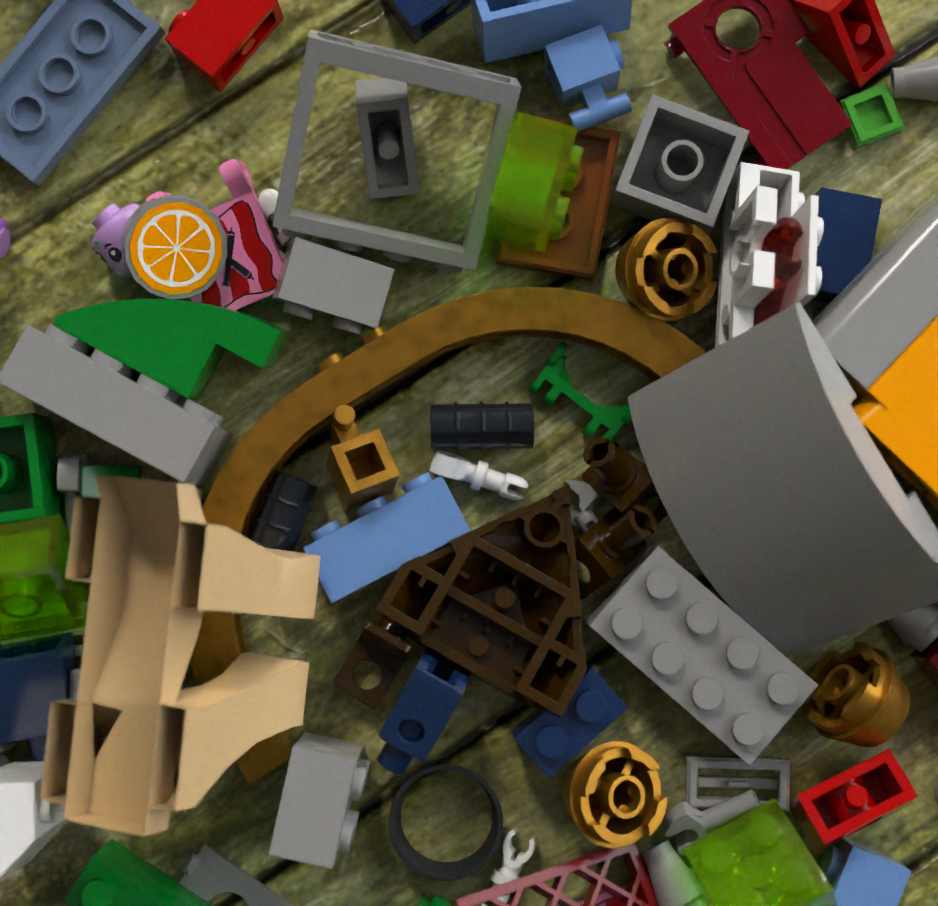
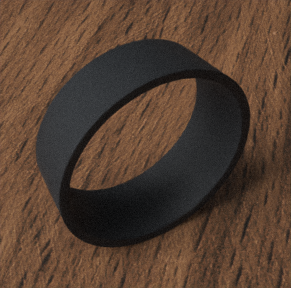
M435 765L414 774L398 790L390 808L389 834L396 853L411 870L432 880L455 881L473 875L491 860L502 838L503 812L494 790L481 776L458 765ZM453 770L465 773L478 781L489 797L492 807V825L488 837L476 852L462 860L455 862L431 860L417 852L404 834L401 824V808L405 795L419 778L430 772Z

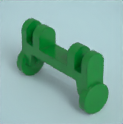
M563 341L545 363L546 367L528 391L534 395L543 386L545 380L549 381L554 386L543 398L542 402L550 407L561 392H563L593 416L581 433L590 438L602 423L609 428L602 437H606L611 441L622 426L625 427L632 419L629 405L625 404L622 407L598 406L573 388L565 364L567 357L563 354L569 345Z

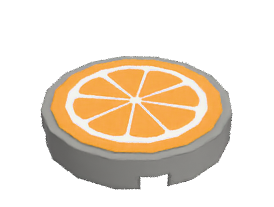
M183 195L161 196L141 204L128 218L121 238L124 261L133 279L149 293L166 299L190 298L207 290L221 275L227 258V236L219 218L203 203Z

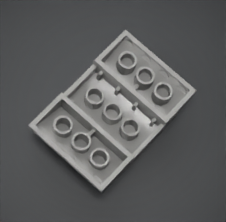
M800 301L627 397L635 433L648 472L686 548L701 571L730 608L785 656H790L938 602V529L915 491L907 495L904 494L850 405L857 396Z

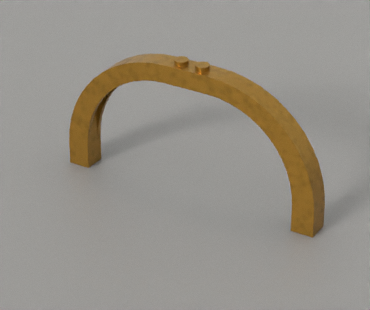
M517 287L489 290L456 298L429 308L389 331L385 325H382L363 336L359 340L362 347L350 355L344 357L342 352H338L316 366L319 374L283 397L254 424L234 448L217 475L202 507L206 524L227 526L247 538L253 517L264 493L270 486L275 471H279L294 452L311 436L333 421L334 412L338 406L349 405L354 408L420 366L461 347L492 339L520 336L547 337L571 341L598 349L618 358L643 373L653 382L706 352L686 335L657 317L653 319L633 306L593 293L563 288ZM203 611L201 627L190 657L198 686L222 675L241 653L249 652L242 626L241 613ZM289 729L257 742L235 762L248 784H251L290 760L292 747L296 741Z

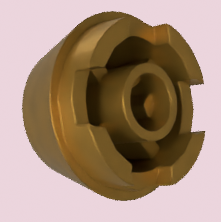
M660 218L644 226L623 245L616 260V281L624 297L643 313L653 319L657 317L662 321H676L701 310L713 296L718 281H712L713 262L711 254H717L711 238L698 226L688 224L677 218Z
M856 641L854 642V648L843 654L833 649L820 660L809 676L818 686L812 692L810 703L802 704V709L806 718L814 723L817 732L825 738L861 747H875L889 740L900 729L907 717L910 708L909 690L889 656L878 648H870L866 644Z
M610 741L598 745L577 758L565 774L562 785V798L566 811L582 834L594 844L610 849L629 846L644 835H652L664 817L667 807V796L661 795V782L656 770L660 769V767L650 755L631 743Z

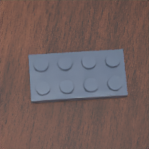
M54 0L0 65V156L37 186H40L164 36L165 32L162 27L128 0Z

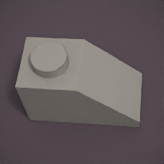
M384 77L356 80V107L370 199L419 194L407 83Z

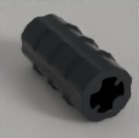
M482 401L479 404H458L457 402L454 404H430L431 450H455L457 452L458 450L479 449L482 452L484 449H505L506 451L509 449H533V404L508 403L507 401L504 404H484Z
M276 470L268 491L264 493L265 499L258 516L255 517L256 521L249 539L265 548L293 552L298 538L302 536L301 531L308 513L312 512L310 508L319 487Z

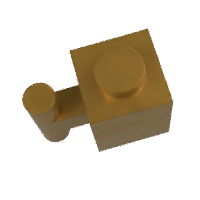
M340 405L334 412L329 434L330 439L337 445L330 447L326 467L345 511L381 496L393 493L400 475L380 430L377 429L360 436L354 422V409L349 405Z

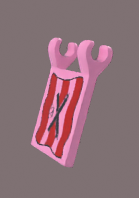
M231 159L222 163L219 166V171L233 200L210 210L219 218L227 236V258L221 275L207 290L190 297L191 302L221 306L237 311L274 294L283 258L260 207L245 163L237 159ZM158 191L152 195H149L146 199V202L153 198L157 199L161 196H168L172 194L164 193L163 191Z

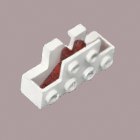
M740 162L733 173L722 207L715 348L799 301L802 306L806 305L812 298L817 296L820 290L822 269L820 266H816L817 247L823 236L824 222L821 217H818L819 196L810 195L805 201L804 194L799 192L800 172Z

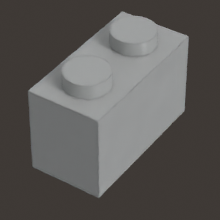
M295 237L289 240L272 299L284 303L282 309L284 313L312 320L315 312L333 318L331 327L355 335H361L363 327L367 329L378 328L395 269Z

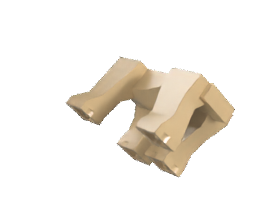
M95 475L100 498L75 496L66 579L91 583L77 700L63 699L51 701L40 800L65 805L63 820L148 836L168 830L170 811L194 808L224 771L257 742L289 728L303 725L309 662L256 652H244L234 660L222 675L201 686L180 689L201 627L203 611H225L314 619L321 556L265 548L227 526L206 524L201 508L203 489L196 488L195 484Z

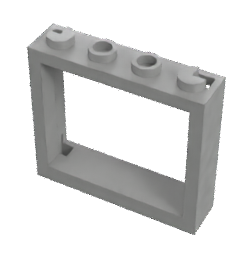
M310 29L272 227L281 228L282 233L290 238L297 237L303 240H311L313 236L332 239L333 245L348 251H362L363 246L382 250L385 257L399 262H412L413 257L433 261L432 265L435 268L445 272L461 273L462 268L476 271L521 91V85L517 78ZM320 63L497 104L463 244L292 207Z

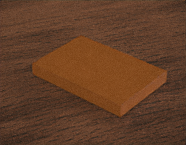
M522 114L495 264L594 281L620 141V131L590 127L574 133L569 122Z

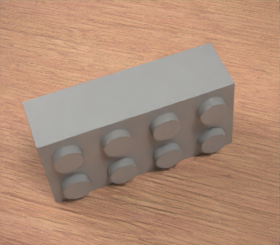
M27 324L0 372V383L183 483L205 486L233 433L220 427L225 419L224 417L187 399L184 406L177 404L176 401L180 396L179 393L143 374L140 375L137 381L133 380L132 377L136 370L97 349L94 350L90 357L87 354L92 346L51 324L47 326L45 332Z
M650 545L584 621L749 765L753 763L818 686L816 682L659 546Z

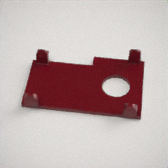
M703 0L668 24L672 34L670 39L663 44L673 58L676 59L686 52L736 125L749 130L747 140L758 154L756 160L751 164L787 170L852 126L850 119L796 45V42L809 34L811 30L789 0ZM731 9H743L750 12L756 18L759 24L760 35L752 47L745 50H733L726 47L720 41L716 33V23L724 12Z

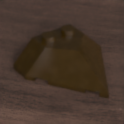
M568 484L551 492L549 496L531 505L522 506L453 539L449 544L422 557L418 556L403 563L375 609L378 614L430 652L508 697L559 718L562 717L587 671L580 619L582 612L574 534H572L570 485Z

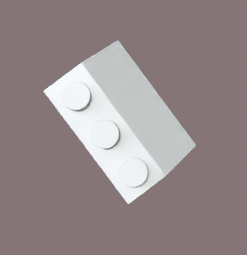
M31 757L18 758L0 767V883L30 862L68 822V820H63L65 805L40 800L44 761H33Z

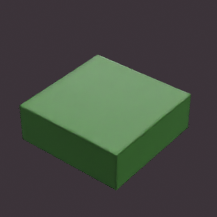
M887 83L844 98L838 102L852 122V126L846 129L854 151L897 135L905 129Z

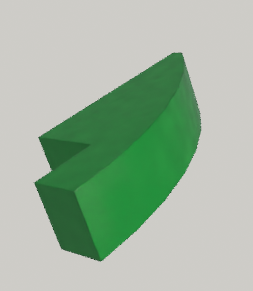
M132 299L105 302L58 315L53 323V326L186 398L202 396L226 349L261 368H273L291 333L264 319L240 311L175 299Z

